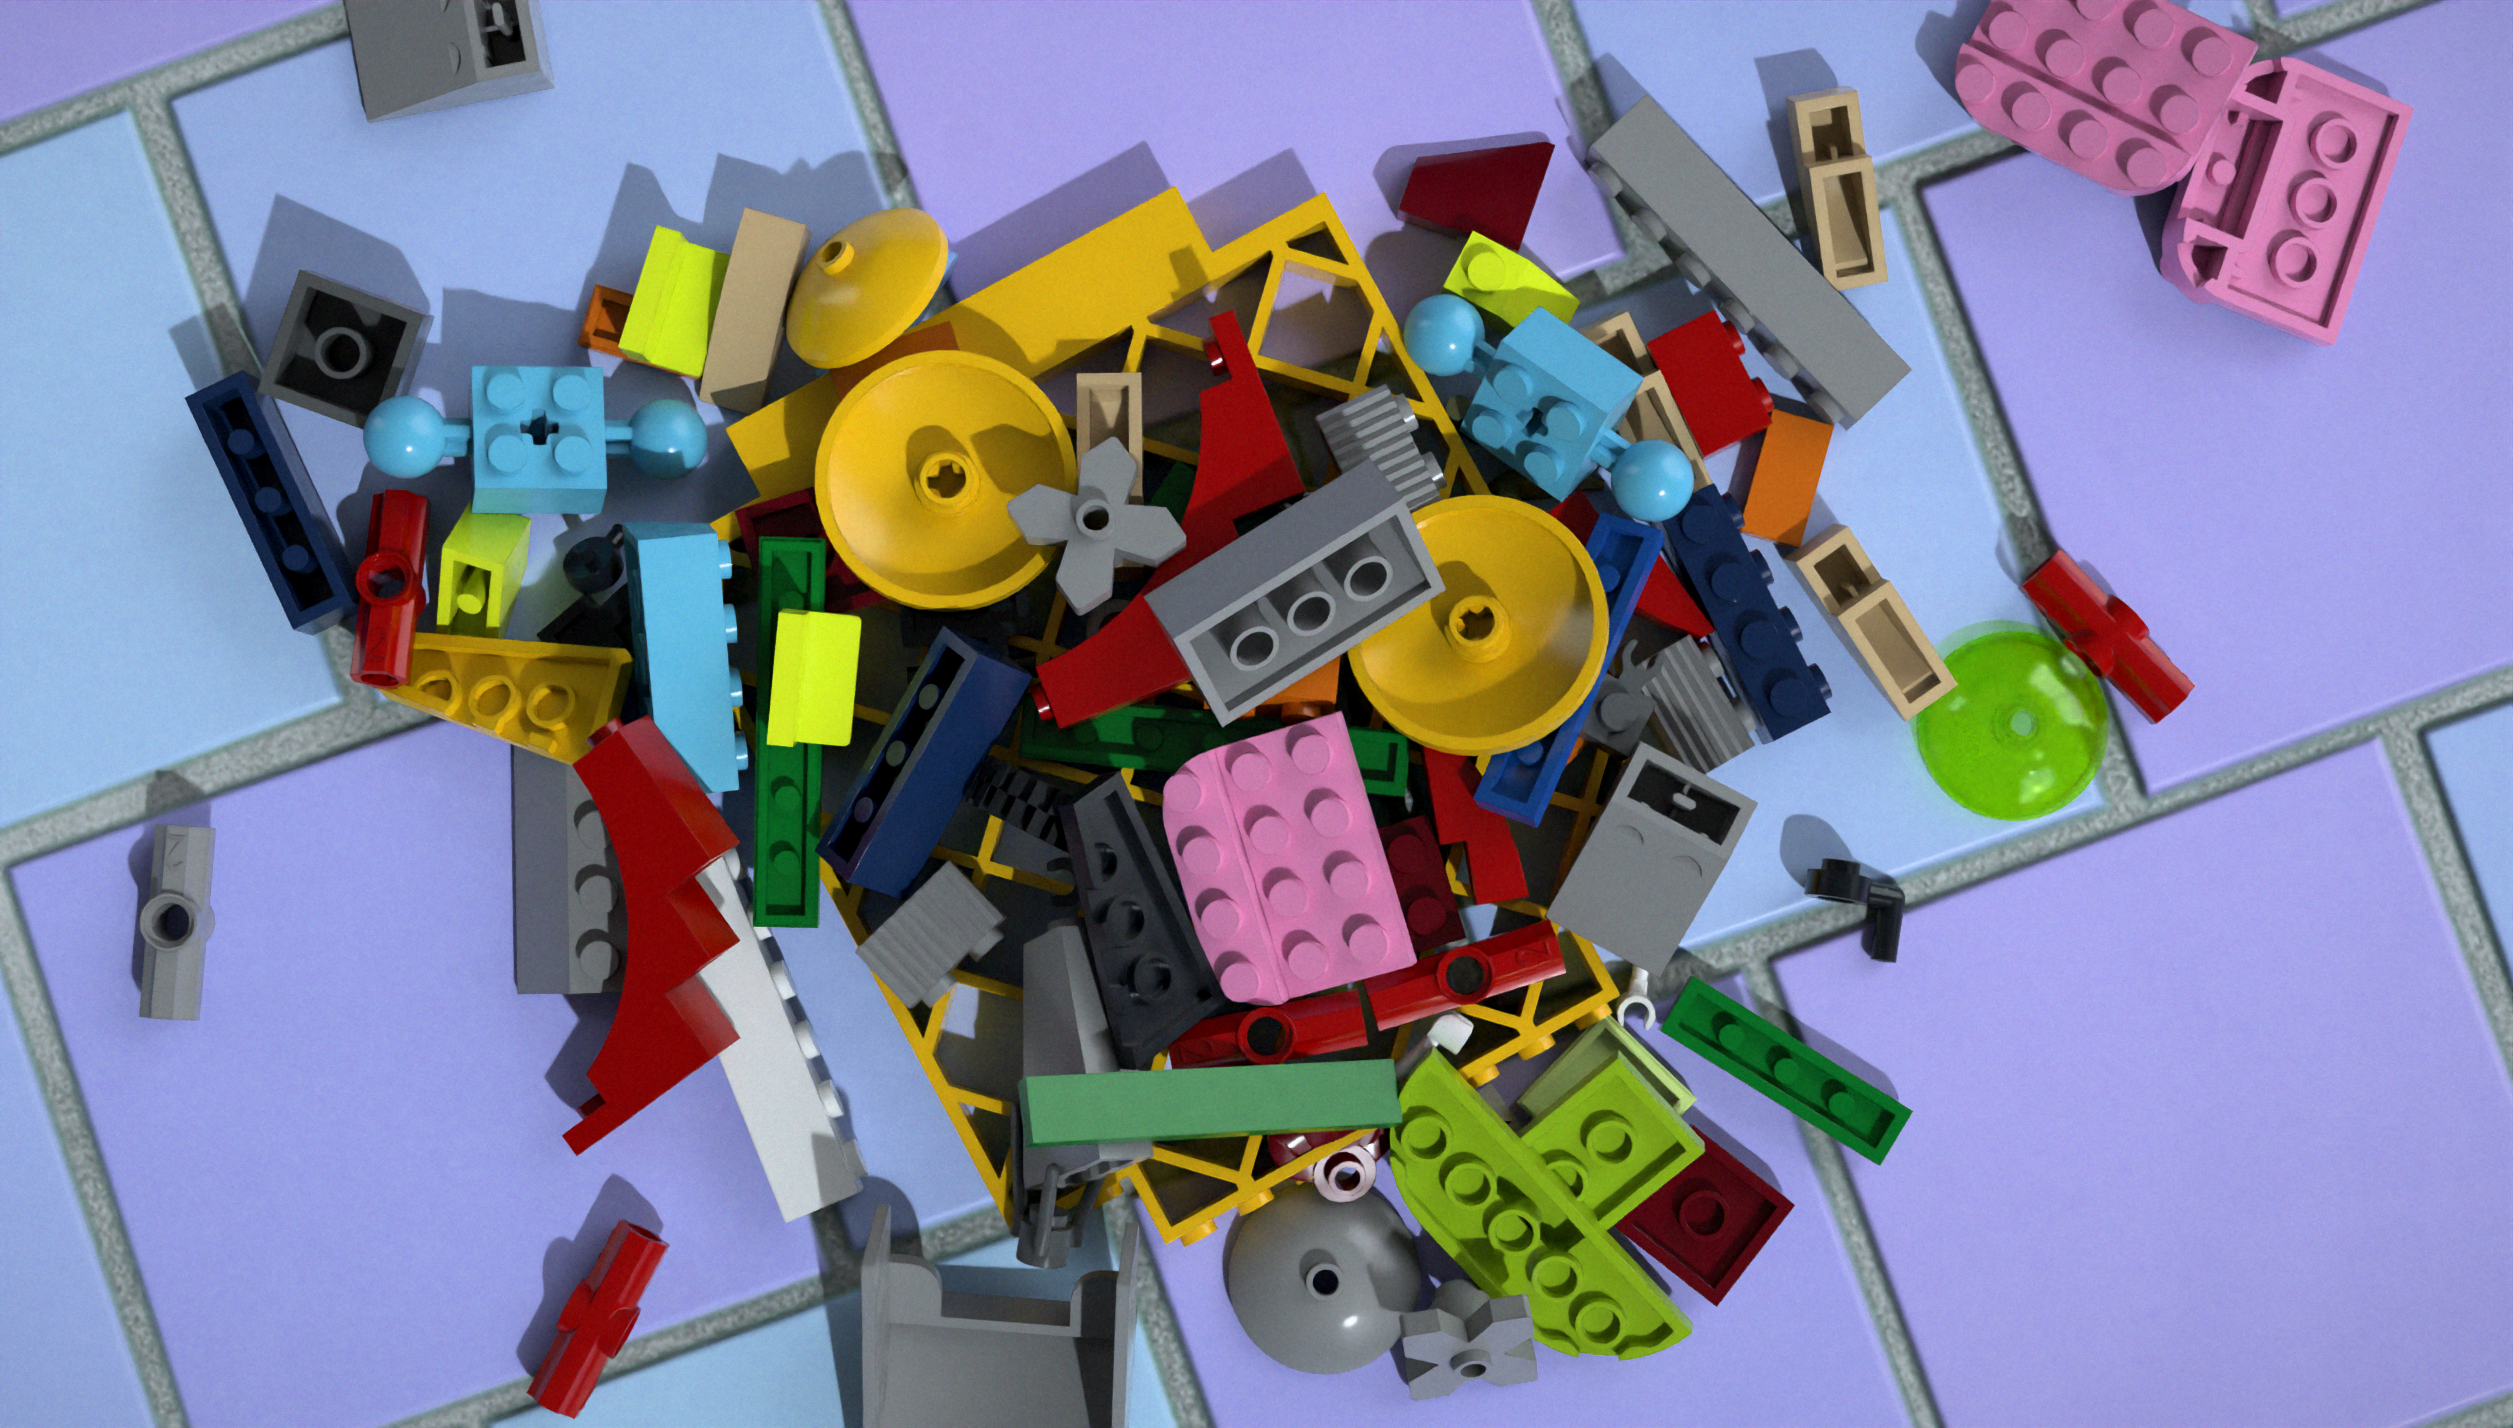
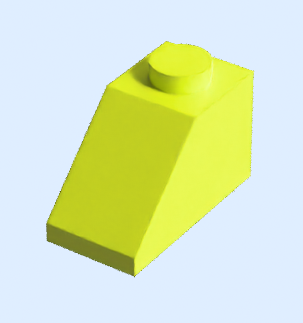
M1472 231L1441 291V294L1456 295L1467 300L1477 309L1484 324L1505 335H1508L1539 306L1568 325L1581 302L1530 260L1475 231Z
M471 501L468 503L442 546L436 634L505 638L527 567L531 518L517 514L471 513Z

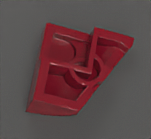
M1537 142L1418 157L1402 197L1396 219L1455 240L1457 235L1469 239L1472 231H1475L1518 254L1555 144Z

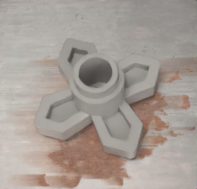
M1117 437L1108 438L1082 455L1078 495L1036 484L1007 504L1008 516L1027 544L1066 547L1055 580L1057 588L1073 611L1079 616L1086 614L1112 597L1114 568L1125 559L1157 568L1186 548V535L1167 507L1128 504L1138 471L1136 463ZM1094 527H1104L1103 529L1097 531L1090 530Z
M1455 1279L1445 1282L1436 1288L1433 1293L1434 1301L1429 1310L1405 1313L1399 1316L1404 1354L1408 1358L1405 1360L1411 1400L1413 1401L1449 1396L1466 1381L1483 1379L1503 1387L1533 1382L1538 1379L1532 1339H1529L1534 1336L1533 1318L1529 1298L1526 1294L1490 1299L1489 1295L1472 1279Z

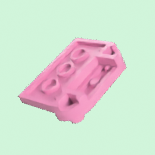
M1991 0L1968 44L1963 43L1959 50L1955 66V88L1973 120L1993 136L1997 134L2104 187L2105 191L2110 194L2130 198L2131 196L2147 195L2163 190L2174 182L2181 181L2191 170L2257 52L2258 43L2168 0Z
M2279 57L2249 65L2196 162L2186 176L2179 181L2162 234L2160 270L2163 277L2170 283L2175 284L2186 297L2200 305L2212 302L2321 347L2335 345L2414 107L2299 59Z
M1342 710L1208 750L1187 761L1166 782L1163 790V824L1197 937L1223 993L1229 999L1235 1002H1247L1263 1006L1279 1005L1291 998L1407 968L1417 962Z

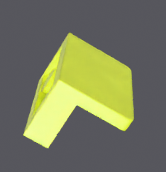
M656 225L618 348L628 358L694 378L701 377L731 255L689 243L681 232Z
M787 608L778 612L766 745L794 747L797 742L847 746L850 743L862 619L859 616Z

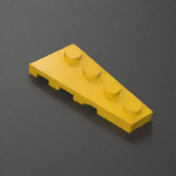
M416 632L410 684L402 685L397 689H376L392 701L572 766V764L592 750L586 739L608 722L617 717L620 718L635 659L626 649Z

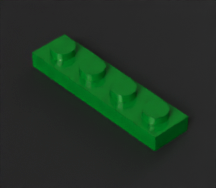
M1690 975L1657 1029L1878 1166L1884 1161L1913 1113L1911 1109L1693 975Z

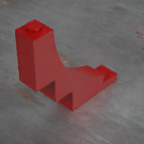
M1233 309L1209 318L1208 331L1211 337L1201 340L1213 375L1216 377L1225 373L1228 381L1200 391L1201 441L1199 463L1192 495L1180 526L1186 535L1185 550L1158 566L1147 584L1124 610L1096 634L1068 652L1035 667L1041 682L1029 686L1043 723L1056 719L1061 732L1193 681L1168 642L1143 596L1238 539L1239 536L1234 525L1276 510L1283 502L1291 504L1302 499L1303 494H1305L1304 486Z
M649 715L627 725H624L619 717L608 722L586 739L592 750L572 764L591 794L608 830L618 859L625 890L628 918V959L623 992L614 1022L604 1045L586 1073V1076L599 1093L576 1109L582 1121L562 1135L576 1156L610 1134L741 1038L695 975L740 942L738 936L695 877L741 842Z

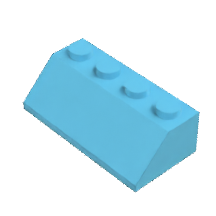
M622 522L640 718L646 715L650 716L705 794L739 790L738 770L748 769V751L744 732H734L732 707L742 706L743 693L739 669L729 668L727 644L737 642V623L733 604L723 605L721 579H731L732 576L728 541L718 540L717 532L708 523Z

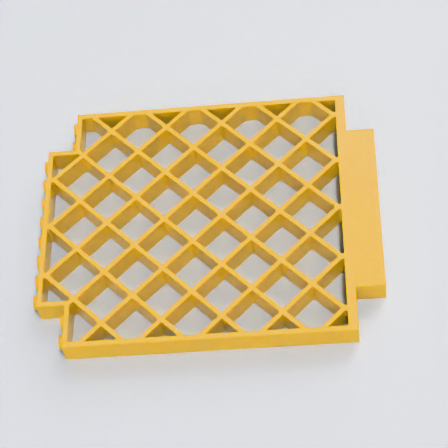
M1175 185L900 335H907L950 321L960 351L977 353L1003 362L1022 373L1037 386L1044 384L1132 335V341L1122 373H1140L1148 345L1208 362L1201 344V340L1204 338L1159 326L1155 323L1270 261V270L1247 344L1260 378L1342 402H1348L1375 389L1366 386L1381 337L1415 399L1406 398L1418 424L1432 429L1447 457L1442 472L1447 487L1438 490L1441 499H1449L1456 475L1467 495H1492L1424 371L1407 354L1400 327L1325 192L1212 252ZM1323 233L1339 262L1293 248ZM1285 271L1353 290L1357 293L1371 319V323L1353 382L1260 355ZM831 372L725 428L761 495L738 509L814 486L815 464L820 441L829 419L840 404ZM1059 413L1069 435L1077 438V418ZM1143 437V458L1174 466L1179 460L1197 472L1199 453ZM1330 459L1323 486L1339 477L1332 459ZM1303 484L1305 493H1313L1319 489ZM735 510L709 524L717 532L718 540L728 541L730 549L732 576L731 579H721L723 605H725L735 569L739 568L753 573L748 554L737 552V549L745 544ZM1145 565V573L1153 575L1157 568ZM1059 589L1056 592L1042 641L1023 635L1008 636L1009 648L1025 653L1036 652L1038 665L1071 650L1059 646L1070 609L1069 603ZM893 600L872 606V608L899 615L898 603ZM923 646L917 666H920L929 651V646ZM739 669L742 685L757 689V674ZM1032 678L1029 686L1041 682L1040 678ZM1185 683L1162 692L1204 705V698L1194 685ZM742 690L743 704L739 707H732L733 717L740 730L744 732L746 741L756 757V714ZM1159 694L1142 700L1141 704L1156 706ZM854 703L853 718L885 727L892 714ZM1023 706L1010 749L994 744L989 752V755L1020 770L1023 767L1081 785H1087L1100 776L1053 761L1019 758L1018 751ZM1373 708L1368 728L1382 729L1384 718ZM1262 716V717H1271V718H1281V717H1272V716ZM1593 746L1579 798L1554 791L1550 799L1549 807L1570 812L1574 815L1547 907L1519 898L1488 903L1489 905L1540 920H1546L1544 915L1586 836L1590 819H1595L1601 805L1595 802L1609 754ZM1410 749L1408 765L1424 770L1421 752ZM1491 755L1475 756L1473 764L1482 776L1490 762ZM1612 757L1620 770L1624 761L1621 762ZM1121 769L1120 773L1133 800L1163 808L1164 796L1162 793L1134 786L1133 782L1137 770ZM822 811V825L829 826L834 815ZM991 814L978 857L936 845L930 854L931 857L944 861H954L958 865L974 869L971 880L984 893L990 874L1060 895L1069 894L1075 887L1068 883L994 862L1006 822ZM1463 842L1449 844L1444 866L1452 892L1455 895L1472 899L1470 884L1455 880L1464 851ZM821 858V880L857 947H860L873 934L863 915L870 889L853 883L849 889L845 879ZM1082 905L1078 917H1084ZM1190 920V922H1191V924H1192V926H1193V929H1194V931H1195V928H1194V925H1193V921ZM1550 921L1557 937L1560 926ZM1564 928L1597 989L1536 1023H1533L1532 1020L1544 980L1524 986L1516 1015L1478 1004L1463 1005L1450 1009L1511 1027L1516 1033L1454 1067L1474 1089L1500 1075L1495 1065L1496 1063L1518 1052L1522 1061H1526L1555 1045L1556 1042L1551 1033L1574 1021L1580 1031L1612 1013L1608 1002L1619 997L1620 993L1592 942ZM1435 948L1419 952L1416 959L1433 955ZM964 958L950 972L958 982L933 1006L925 1030L915 1009H909L870 969L1011 1231L1014 1215L1011 1143L1003 1170L1001 1171L966 1104L1010 1117V1105L1015 1101L954 1083L938 1054V1048L958 983L1023 1002V986L962 969L965 961ZM1363 980L1355 981L1364 984ZM1304 995L1291 998L1288 1002L1301 1000ZM1414 1021L1396 1026L1387 1059H1394V1064L1404 1057ZM1282 1024L1273 1052H1276L1285 1041V1029ZM1168 1046L1154 1056L1151 1070L1165 1069L1169 1056ZM1376 1129L1357 1130L1339 1140L1316 1147L1279 1168L1275 1165L1255 1177L1252 1170L1263 1135L1248 1136L1239 1167L1151 1141L1154 1154L1153 1157H1150L1151 1159L1232 1182L1237 1187L1172 1222L1142 1164L1138 1162L1106 1176L1092 1210L1125 1192L1119 1181L1129 1176L1165 1244L1167 1245L1179 1238L1183 1246L1187 1247L1218 1229L1213 1220L1214 1218L1234 1207L1237 1208L1240 1216L1256 1210L1275 1198L1270 1187ZM1295 1180L1297 1185L1304 1183L1303 1181ZM1087 1184L1075 1187L1057 1197L1055 1205L1068 1210L1079 1204Z

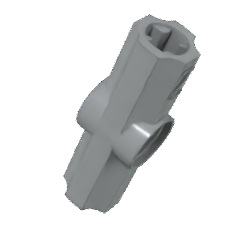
M156 824L149 902L142 909L139 920L141 933L146 940L139 1017L165 1020H200L206 943L213 935L216 925L215 914L210 906L216 828ZM180 905L186 910L190 924L185 935L177 940L170 935L166 920L172 908Z

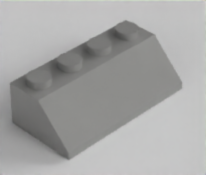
M1369 458L1143 597L1221 727H1224L1446 590V587L1403 497Z
M514 745L518 994L623 992L628 959L626 898L618 859L606 825L591 794L573 766Z

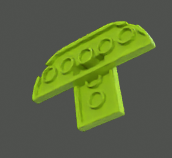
M1434 1046L1428 1049L1412 1067L1399 1091L1398 1100L1400 1101L1403 1123L1390 1128V1162L1396 1186L1403 1201L1421 1226L1468 1276L1489 1295L1490 1299L1520 1294L1528 1295L1534 1328V1336L1532 1338L1551 1349L1574 1357H1579V1352L1592 1355L1618 1356L1619 1361L1655 1354L1693 1333V1322L1607 1230L1705 1152V1142L1630 1061L1617 1050L1515 1133Z

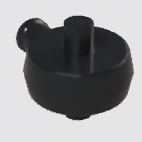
M614 524L605 537H591L578 542L566 554L563 561V571L567 582L578 592L588 595L603 592L613 586L622 575L624 561L619 549L624 545L621 524Z

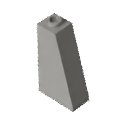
M1067 917L1048 923L1047 933L1023 944V1078L1027 1076L1139 1071V1069L1127 1070L1120 1068L1085 918ZM1023 1132V1179L1025 1190L1043 1188L1046 1168L1050 1163H1055L1059 1166L1058 1188L1080 1187L1090 1181L1097 1180L1153 1157L1152 1142L1025 1149Z

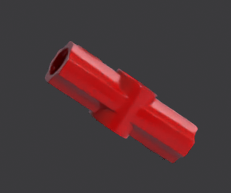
M386 489L383 493L373 494L365 560L360 564L355 576L360 600L350 677L356 683L366 684L373 688L397 689L402 685L410 684L417 620L426 604V591L422 586L432 504L428 497L414 494L408 490ZM396 580L405 581L403 588L398 594L389 598L378 597L380 589L385 584Z
M2062 549L2056 550L2043 561L2018 587L2025 597L2036 606L2039 612L2065 636L2063 643L2070 654L2094 676L2103 680L2106 678L2151 725L2159 723L2164 717L2173 712L2195 687L2188 677L2172 663L2170 658L2148 638L2150 631L2139 615L2121 599L2114 595H2106Z
M1546 919L1463 946L1452 947L1447 951L1418 959L1410 967L1362 980L1378 1031L1380 1032L1463 1005L1476 1004L1483 999L1566 974V969L1556 934L1550 919ZM1461 956L1471 957L1481 968L1482 977L1480 984L1474 991L1468 994L1454 992L1446 980V971L1449 964Z
M1358 989L1279 1005L1259 1006L1250 1010L1203 1018L1168 1045L1172 1069L1275 1065L1283 1061L1368 1045ZM1261 1017H1272L1278 1020L1285 1029L1283 1045L1271 1054H1262L1255 1051L1247 1039L1250 1025Z
M624 1219L618 1221L603 1251L600 1252L588 1279L583 1278L565 1305L555 1328L559 1330V1333L526 1392L538 1404L556 1414H562L573 1419L577 1418L582 1409L585 1408V1404L598 1384L599 1377L609 1358L614 1359L637 1322L641 1312L638 1304L670 1247V1244L661 1239L659 1235Z

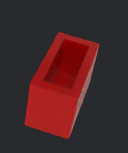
M1715 309L1645 344L1654 368L1661 370L1703 462L1764 432L1773 423L1768 413L1774 410V404L1765 384L1758 376L1750 379L1740 359V356L1745 354L1743 341L1734 324L1730 320L1721 322Z

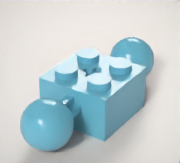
M1451 294L1433 295L1420 301L1411 310L1403 330L1405 349L1411 360L1420 369L1432 375L1451 376L1465 371L1481 382L1459 431L1561 503L1598 466L1611 473L1612 493L1621 509L1640 521L1660 522L1678 514L1689 502L1694 488V473L1689 459L1682 450L1672 443L1659 439H1647L1631 444L1616 433L1644 377L1543 307H1537L1503 338L1497 350L1485 342V327L1477 309L1459 296Z
M472 365L468 390L469 418H443L439 411L429 402L418 397L404 395L386 399L378 404L367 417L363 429V444L369 459L379 470L393 477L408 479L425 475L434 469L443 457H470L471 513L601 514L607 492L606 458H631L637 468L648 476L661 480H674L694 471L702 462L708 446V432L702 417L690 405L676 399L664 398L648 402L635 412L631 420H605L603 367ZM532 435L545 438L546 444H533Z

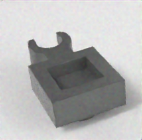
M1636 639L1630 640L1618 649L1614 659L1615 675L1613 677L1606 673L1578 736L1621 762L1630 758L1657 701L1641 693L1645 682L1653 679L1659 673L1664 661L1663 655L1657 653L1650 658L1646 670L1637 669L1631 662V653L1638 643Z

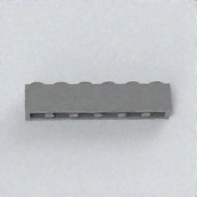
M1647 94L1591 145L1585 160L1592 166L1588 169V174L1593 182L1609 197L1614 198L1619 194L1635 211L1631 217L1638 229L1656 244L1663 240L1678 255L1679 258L1675 261V264L1683 276L1698 289H1702L1706 285L1723 302L1719 310L1726 320H1730L1734 324L1738 332L1746 335L1749 331L1753 333L1767 348L1763 356L1768 364L1784 379L1789 381L1795 377L1811 394L1807 399L1808 404L1824 422L1831 426L1839 423L1846 431L1849 430L1912 371L1908 364Z

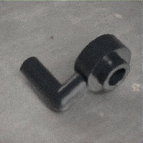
M1823 858L1821 869H1808L1804 891L1805 896L1836 903L1878 908L1870 959L1886 963H1896L1905 905L1903 890L1897 886L1874 882L1869 877L1859 875L1861 864L1851 861Z

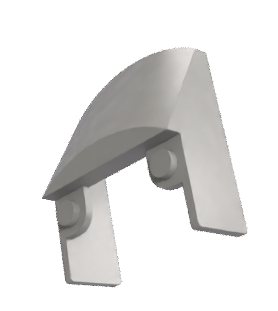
M877 1204L861 1267L863 1428H1129L1138 1312L1136 1298L1139 1223L1126 1222L1119 1271L1097 1270L1082 1275L1074 1283L1071 1301L943 1292L940 1272L932 1263L912 1255L891 1254V1207L888 1204Z

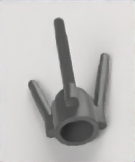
M1015 1101L1010 1105L1014 1215L1010 1234L1019 1237L1016 1258L1020 1262L1033 1267L1044 1269L1063 1268L1067 1264L1069 1247L1082 1246L1085 1224L1106 1176L1087 1183L1071 1221H1068V1210L1055 1205L1059 1166L1055 1163H1050L1046 1168L1040 1204L1031 1205L1030 1212H1028V1190H1025L1023 1179V1123L1020 1102Z

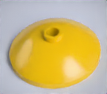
M895 208L881 210L864 216L828 238L807 262L794 286L788 303L786 336L792 350L808 365L821 369H835L860 362L879 352L898 338L926 308L944 275L948 260V240L942 227L922 210Z

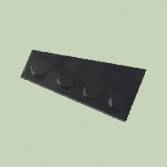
M1120 771L1104 772L1058 804V809L1120 1068L1137 1070L1227 999Z

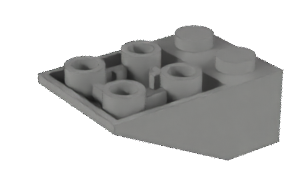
M345 0L367 122L369 123L555 88L539 0Z
M1642 741L1636 743L1630 758L1624 761L1544 918L1550 919V921L1660 978L1729 861L1758 802Z

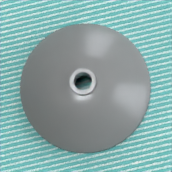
M1304 1182L1300 1185L1296 1184L1273 1195L1274 1199L1257 1208L1249 1216L1241 1228L1232 1249L1229 1263V1291L1235 1314L1242 1328L1253 1343L1266 1355L1280 1364L1297 1371L1323 1375L1338 1374L1361 1368L1386 1353L1401 1337L1399 1316L1415 1312L1418 1303L1421 1282L1420 1263L1414 1241L1407 1227L1387 1203L1369 1191L1361 1198L1346 1203H1338L1326 1199L1318 1192L1315 1184L1311 1182ZM1321 1270H1331L1338 1277L1336 1288L1329 1293H1321L1313 1286V1278Z

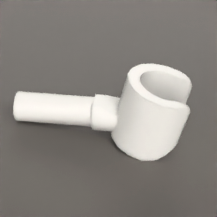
M1634 964L1631 979H1629L1628 991L1622 993L1617 998L1615 1014L1620 1025L1623 1027L1625 1008L1633 1002H1640L1646 1006L1643 1027L1645 1030H1648L1656 1018L1655 1008L1647 996L1648 972Z
M1454 1010L1441 1012L1434 1020L1427 1034L1419 1040L1420 1043L1394 1064L1396 1079L1401 1081L1407 1076L1420 1057L1432 1046L1436 1048L1440 1044L1456 1055L1471 1035L1473 1023Z

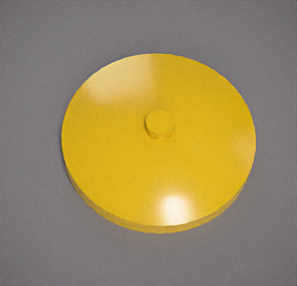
M935 350L908 355L889 362L861 380L844 397L829 419L822 435L816 457L814 487L820 519L831 544L845 565L863 583L884 597L905 606L934 612H959L985 607L1011 596L1033 581L1047 567L1060 547L1027 544L1010 520L1007 504L1036 484L1077 495V467L1072 441L1065 423L1056 407L1035 383L1016 369L988 356L958 350Z
M1496 495L1458 496L1432 503L1411 513L1446 590L1347 650L1353 673L1360 688L1376 711L1398 732L1425 747L1440 752L1462 756L1495 755L1522 748L1545 737L1571 717L1583 703L1600 674L1609 640L1608 604L1599 573L1589 553L1578 538L1556 518L1526 502Z

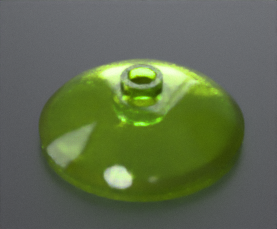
M2001 631L1970 640L1953 650L1942 660L1958 685L1917 714L1916 735L1919 751L1927 771L1938 787L1951 800L1966 810L1985 818L2001 821H2024L2040 818L2060 810L2076 799L2088 787L2100 768L2105 755L2109 722L2106 702L2101 688L2090 669L2076 654L2064 645L2039 634L2023 631ZM2016 712H2024L2031 719V730L2025 736L2017 734L2012 728L2011 721Z

